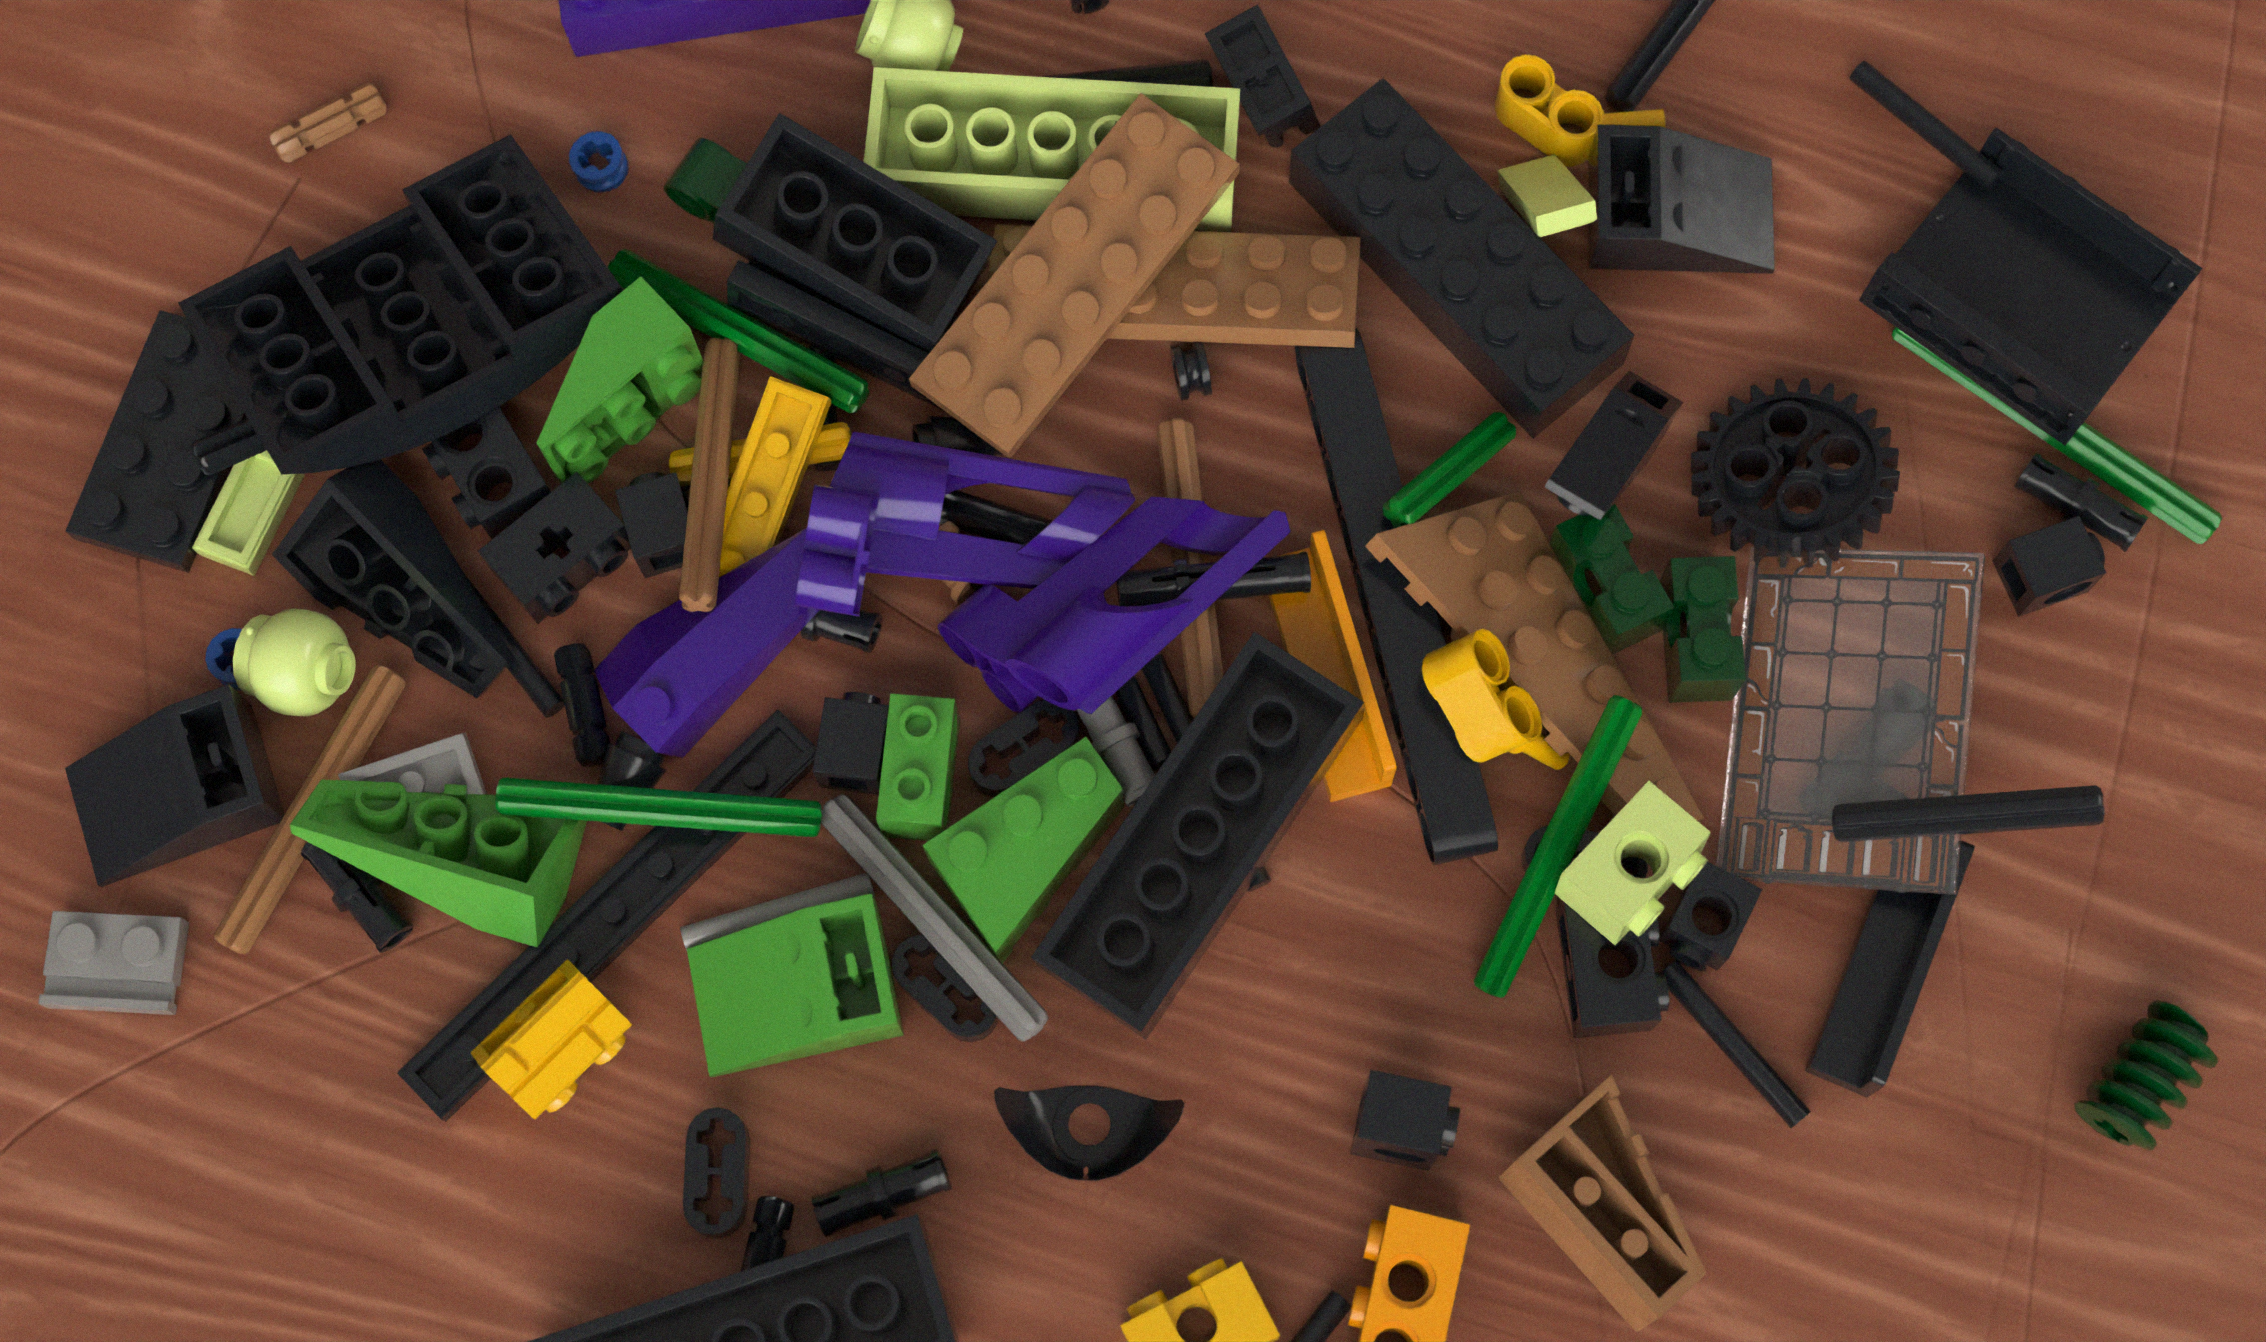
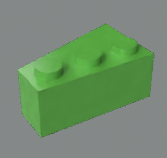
M1085 737L923 844L930 865L981 940L1002 963L1011 954L1013 946L1034 919L1039 918L1046 909L1050 899L1073 869H1077L1123 810V788L1090 741Z

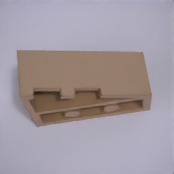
M1611 1074L1524 1152L1498 1179L1637 1333L1659 1319L1707 1273L1669 1193L1663 1194L1646 1158L1649 1152L1640 1133L1635 1135L1617 1098L1621 1093Z

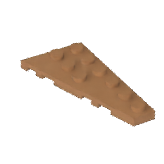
M1520 491L1377 533L1365 545L1380 563L1388 558L1406 577L1410 584L1405 590L1420 606L1429 602L1452 627V641L1480 629L1489 630L1497 636L1506 650L1510 664L1508 679L1506 682L1498 685L1500 691L1515 685L1522 687L1531 695L1539 709L1542 725L1550 732L1544 740L1560 757L1568 752L1579 763L1599 719L1613 695H1620L1640 705ZM1642 708V715L1601 801L1616 816L1638 791L1650 781L1700 822L1704 819L1701 811Z

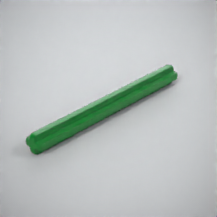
M1894 328L1892 337L1895 341L2195 543L2203 544L2219 527L2222 520L2220 512L2084 422L2064 446L1900 329Z

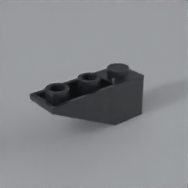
M1629 370L1613 387L1544 487L1557 494L1559 502L1570 511L1583 516L1592 515L1601 520L1648 464L1683 402Z

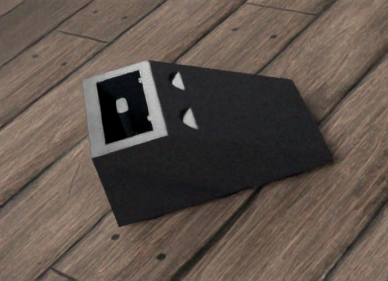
M1598 124L1588 156V193L1595 200L1597 220L1589 224V269L1773 274L1775 266L1772 158L1661 126Z
M229 684L164 707L65 768L97 885L100 887L276 825L281 822L285 815L253 707Z

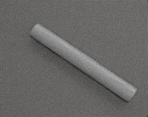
M863 873L680 927V931L687 951L688 948L806 907L871 893L875 897L871 878L867 873Z

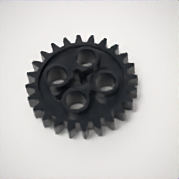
M1808 378L1802 379L1797 392H1788L1782 379H1776L1774 394L1768 396L1758 386L1752 385L1750 386V403L1745 404L1740 399L1730 396L1728 398V416L1712 412L1709 420V431H1699L1697 434V452L1691 453V473H1693L1691 475V493L1694 496H1699L1698 515L1699 517L1712 516L1711 534L1713 536L1721 535L1731 530L1730 550L1733 552L1741 549L1748 542L1753 544L1754 562L1757 563L1765 557L1769 550L1777 552L1780 568L1787 566L1792 553H1800L1807 568L1813 567L1815 551L1822 549L1834 562L1838 561L1840 542L1844 541L1857 550L1861 549L1863 529L1878 534L1881 530L1882 514H1891L1893 510L1895 495L1893 492L1898 491L1900 471L1895 470L1898 466L1899 450L1898 448L1890 447V427L1875 428L1877 421V410L1875 408L1857 414L1858 395L1855 393L1850 394L1841 402L1834 400V384L1832 383L1827 384L1819 395L1811 393ZM1793 432L1798 435L1794 437H1781L1776 434ZM1821 435H1826V436L1823 437L1821 440H1819L1818 443L1815 445L1814 442H1815ZM1805 462H1806V469H1804V468L1802 467V465H1803ZM1843 463L1849 465L1850 468L1834 469L1828 465ZM1743 475H1755L1760 477L1761 479L1755 481H1744L1739 479L1738 477ZM1783 475H1784V476H1786V479H1785V481L1782 483V481H1783ZM1774 498L1773 504L1768 509L1762 510ZM1801 506L1810 508L1813 512L1797 514L1789 509Z

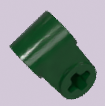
M697 138L665 183L664 191L676 205L689 214L714 224L715 214L747 163L733 156L717 143L706 138Z

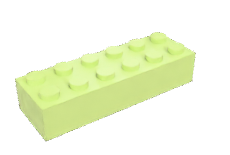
M874 67L864 163L955 216L1037 221L1140 93L1236 161L1240 88ZM1235 179L1194 230L1231 232Z

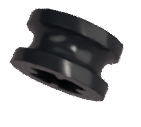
M1193 342L1192 347L1188 350L1181 349L1179 345L1170 346L1173 373L1181 401L1188 400L1189 395L1193 391H1200L1203 396L1211 395V378L1203 343Z

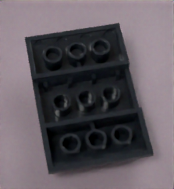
M511 134L403 188L402 191L409 206L325 249L300 260L292 246H289L178 303L281 475L330 471L377 461L438 439L475 421L534 384L564 360L580 345L592 316L622 292L620 284Z

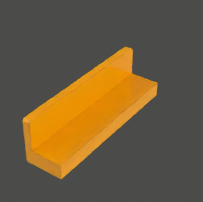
M1325 530L1311 533L1309 548L1283 554L1291 555L1307 552L1311 572V592L1268 596L1284 650L1364 702L1363 720L1323 777L1329 801L1334 802L1392 786L1397 767Z

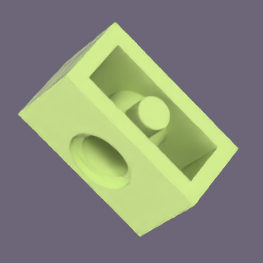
M1648 781L1562 872L1555 894L1614 945L1629 930L1639 937L1651 926L1665 908L1658 901L1673 883L1683 890L1705 866L1708 859L1701 852L1711 832L1652 782ZM1627 857L1641 858L1651 866L1653 876L1643 879L1633 877L1624 870L1621 860Z

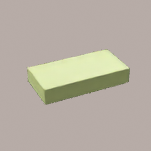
M1555 154L1497 170L1500 190L1538 236H1547L1590 224L1597 220L1594 198Z
M267 451L233 465L192 548L198 555L255 576L305 474L281 475Z

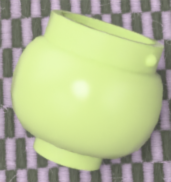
M871 0L858 34L855 53L871 59L873 67L948 71L958 51L963 27L954 24L955 9L951 0Z
M287 609L273 616L261 614L250 619L241 630L235 643L233 654V675L238 687L245 694L256 696L270 710L283 715L308 717L326 710L340 695L348 690L353 681L356 668L355 656L343 629L327 615L304 609Z

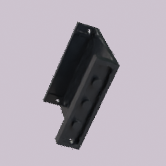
M1995 127L1979 152L2004 171L1999 182L1987 191L1964 172L1896 254L1891 252L1882 262L1858 301L2065 446L2203 268L2184 256L2178 249L2169 246L2134 222L2127 214L2115 209L2084 188L2076 179L2065 175L2030 151L2023 143L2014 140Z

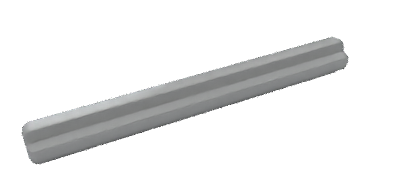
M841 794L826 802L822 810L821 824L1018 1040L1026 1041L1036 1036L1049 1019L1047 1011L849 796Z

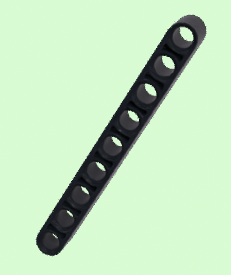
M1356 328L1354 348L1295 346L1297 367L1430 861L1434 866L1498 851L1496 826L1479 763L1469 758L1462 750L1453 727L1438 701L1428 691L1423 679L1422 662L1426 654L1446 645L1437 611L1429 602L1420 606L1405 590L1410 582L1388 558L1380 563L1365 547L1377 533L1394 529L1391 520L1383 515V504L1403 487L1360 333Z

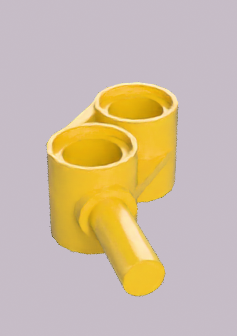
M1535 55L1514 57L1506 63L1501 72L1495 99V112L1498 120L1545 155L1555 154L1565 166L1573 167L1583 164L1588 160L1598 124L1665 127L1663 109L1604 113L1600 102L1593 95L1581 90L1565 91L1557 85L1552 67L1544 59ZM1528 89L1537 97L1522 98L1516 95L1513 90ZM1566 123L1576 124L1585 132L1579 134L1569 133L1560 125Z
M1480 629L1426 654L1422 662L1424 682L1428 691L1441 706L1455 731L1460 747L1469 758L1475 762L1483 763L1506 752L1512 754L1523 752L1552 769L1559 770L1565 767L1569 761L1570 754L1566 752L1560 757L1544 740L1547 736L1541 733V715L1531 695L1522 687L1515 685L1500 691L1498 685L1506 682L1508 679L1510 664L1506 650L1497 636L1489 630Z

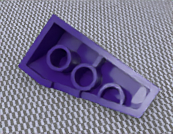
M807 528L719 577L717 602L711 611L689 612L683 609L680 599L636 624L595 668L594 672L612 708L656 753L683 758L819 611L794 606Z

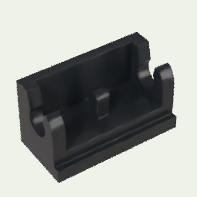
M1258 4L1204 33L1232 87L1240 88V102L1258 136L1264 134L1271 147H1281L1283 145L1281 134L1291 127L1298 126L1299 130L1305 135L1321 127L1307 94Z

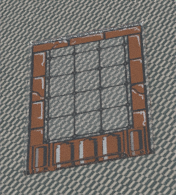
M1751 547L1741 631L1746 680L1734 697L1717 850V867L1745 881H1759L1766 884L1774 882L1892 890L1898 893L1907 891L1956 895L1961 845L1960 832L1839 841L1835 839L1833 833L1832 812L1833 808L1838 804L1965 795L1985 566L1984 553L1935 552L1933 550L1926 552L1840 549L1839 560L1834 562L1822 549L1815 551L1813 567L1807 568L1800 553H1792L1787 566L1780 568L1777 552L1769 550L1765 557L1757 563L1754 562V547Z

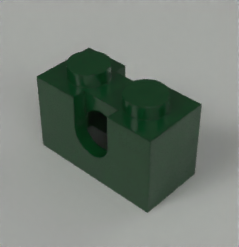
M1616 504L1610 508L1601 520L1592 515H1577L1556 525L1549 543L1612 655L1662 631L1675 608L1653 569L1641 574L1630 556L1629 546L1634 536ZM1587 568L1592 571L1602 590V594L1596 597L1585 578L1584 570Z
M1735 556L1670 558L1659 580L1675 607L1663 628L1669 703L1732 701L1746 680L1742 636H1732L1731 634L1732 610L1739 600ZM1684 611L1687 621V638H1681L1680 617L1681 612Z

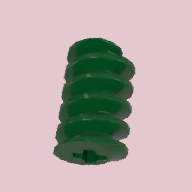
M2155 1000L2148 1005V1018H2141L2132 1027L2133 1038H2127L2117 1047L2119 1059H2111L2102 1067V1077L2104 1080L2096 1079L2089 1084L2086 1093L2088 1100H2080L2074 1104L2075 1112L2097 1132L2123 1145L2130 1146L2134 1144L2149 1151L2155 1149L2157 1142L2145 1126L2150 1124L2167 1130L2173 1124L2172 1119L2160 1107L2162 1103L2177 1109H2183L2188 1104L2187 1098L2176 1087V1084L2179 1082L2194 1089L2200 1088L2203 1084L2202 1077L2191 1064L2195 1062L2201 1066L2213 1068L2218 1063L2217 1056L2206 1045L2208 1033L2204 1026L2182 1008L2159 1000Z

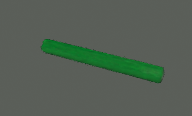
M621 249L617 252L614 259L609 262L608 269L624 289L641 276L687 324L713 338H729L738 344V352L807 390L829 397L832 400V404L844 411L856 413L860 410L863 403L867 401L870 391L868 390V382L865 379L628 249Z
M1613 695L1609 699L1474 978V985L1483 992L1497 998L1506 996L1555 895L1560 876L1569 866L1642 715V707L1639 704L1620 695Z
M506 777L499 779L495 796L496 810L503 815L815 837L819 834L822 817L821 803L814 800Z

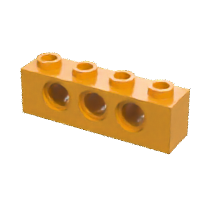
M1390 1205L1387 1209L1384 1221L1372 1218L1363 1254L1364 1259L1375 1261L1369 1288L1360 1285L1356 1286L1348 1320L1349 1326L1360 1328L1357 1342H1374L1376 1336L1383 1332L1398 1333L1407 1342H1445L1470 1229L1469 1224ZM1400 1265H1408L1417 1269L1424 1279L1425 1287L1422 1297L1412 1302H1405L1396 1298L1388 1286L1390 1270Z

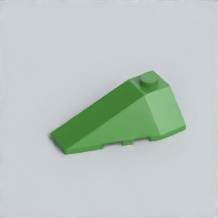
M320 780L290 823L291 833L477 930L538 948L566 900L587 821L503 815L496 810V795L468 794L467 785L445 784L444 793L406 792L405 787L400 782Z

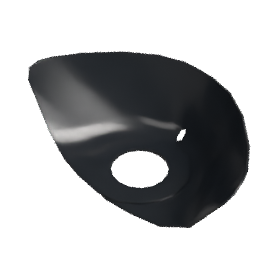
M1065 1086L1036 1091H1018L998 1087L994 1090V1099L998 1112L1010 1133L1026 1153L1048 1171L1071 1180L1099 1181L1115 1177L1141 1163L1165 1141L1177 1125L1185 1104L1181 1099L1159 1101L1118 1089L1099 1086ZM1092 1103L1106 1110L1110 1117L1111 1127L1109 1134L1102 1142L1087 1146L1073 1139L1069 1132L1068 1122L1070 1115L1077 1107L1082 1104ZM1087 1166L1088 1174L1085 1175L1083 1169Z

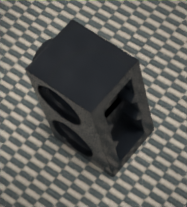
M500 406L475 421L431 441V443L422 448L425 456L441 480L450 475L455 480L461 492L451 499L470 530L482 525L491 539L495 538L551 493ZM470 434H482V438L476 447L468 451H457L458 445L463 438ZM500 483H512V488L506 497L498 501H487V495L494 486Z

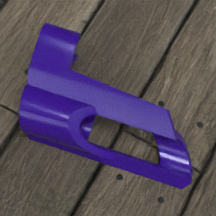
M853 431L830 486L814 484L794 606L859 617L866 572L1034 589L1096 541L1125 513L1136 499L1125 478ZM993 483L1074 497L1045 528L1026 544L938 530L944 496L973 485Z
M1150 497L1018 602L994 585L983 584L938 624V630L947 645L960 659L981 671L982 677L991 692L1013 712H1022L1039 696L1063 709L1072 711L1081 709L1088 714H1092L1291 532L1285 512L1274 510L1267 517H1244L1215 510L1205 504V501ZM1160 542L1193 553L1223 556L1176 599L1145 606H1117L1108 604L1104 597L1106 590Z

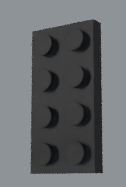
M159 310L65 532L74 540L189 573L197 554L192 547L233 467L230 466L212 475H205L194 459L191 444L197 439L244 420L247 417L186 317Z

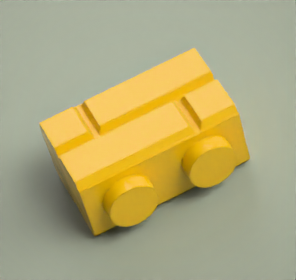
M567 959L470 1053L485 1073L507 1092L533 1119H536L545 1109L548 1112H554L563 1107L577 1090L578 1084L575 1080L594 1062L597 1065H602L611 1060L623 1047L626 1041L623 1033L632 1024Z

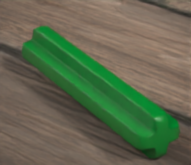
M1493 412L1386 501L1382 509L1384 517L1391 520L1394 528L1415 523L1516 437V426L1508 422L1506 414Z

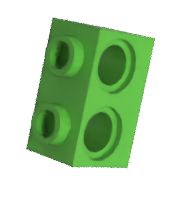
M890 693L876 814L878 826L887 838L929 841L949 828L960 728V716L955 699Z

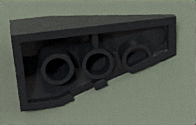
M381 459L347 467L328 478L271 554L315 600L332 610L341 605L364 619V630L379 639L386 635L395 638L412 649L416 662L475 698L483 695L515 658L419 498Z

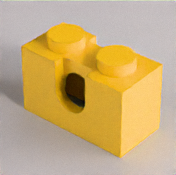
M1223 1258L1213 1261L1188 1275L1187 1279L1192 1289L1168 1301L1163 1290H1160L1127 1308L1131 1320L1120 1325L1127 1342H1185L1177 1332V1321L1180 1315L1187 1309L1199 1307L1209 1311L1216 1322L1217 1331L1209 1342H1275L1280 1337L1242 1261L1227 1268Z

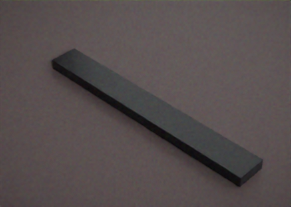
M777 709L712 771L693 792L783 798L813 769L817 747ZM655 826L550 926L538 948L529 946L409 1060L397 1074L441 1120L447 1122L491 1079L470 1052L567 959L592 982L747 832Z

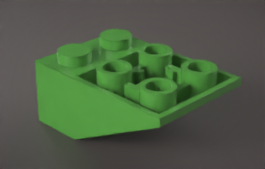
M641 276L592 316L538 438L537 445L560 484L575 472H578L587 484L594 481L606 469L608 459L626 444L634 445L642 441L655 427L656 419L674 404L680 406L687 403L700 391L703 359L690 327Z
M872 893L806 907L687 949L708 1072L711 1078L904 1036L880 910Z

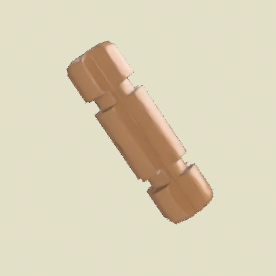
M365 83L349 91L352 96L351 98L344 101L339 96L299 116V124L292 127L289 121L273 129L269 133V137L279 157L284 162H292L307 154L306 147L313 144L316 150L358 129L359 127L356 122L364 119L368 124L385 115L387 112L386 105L377 88L372 83Z

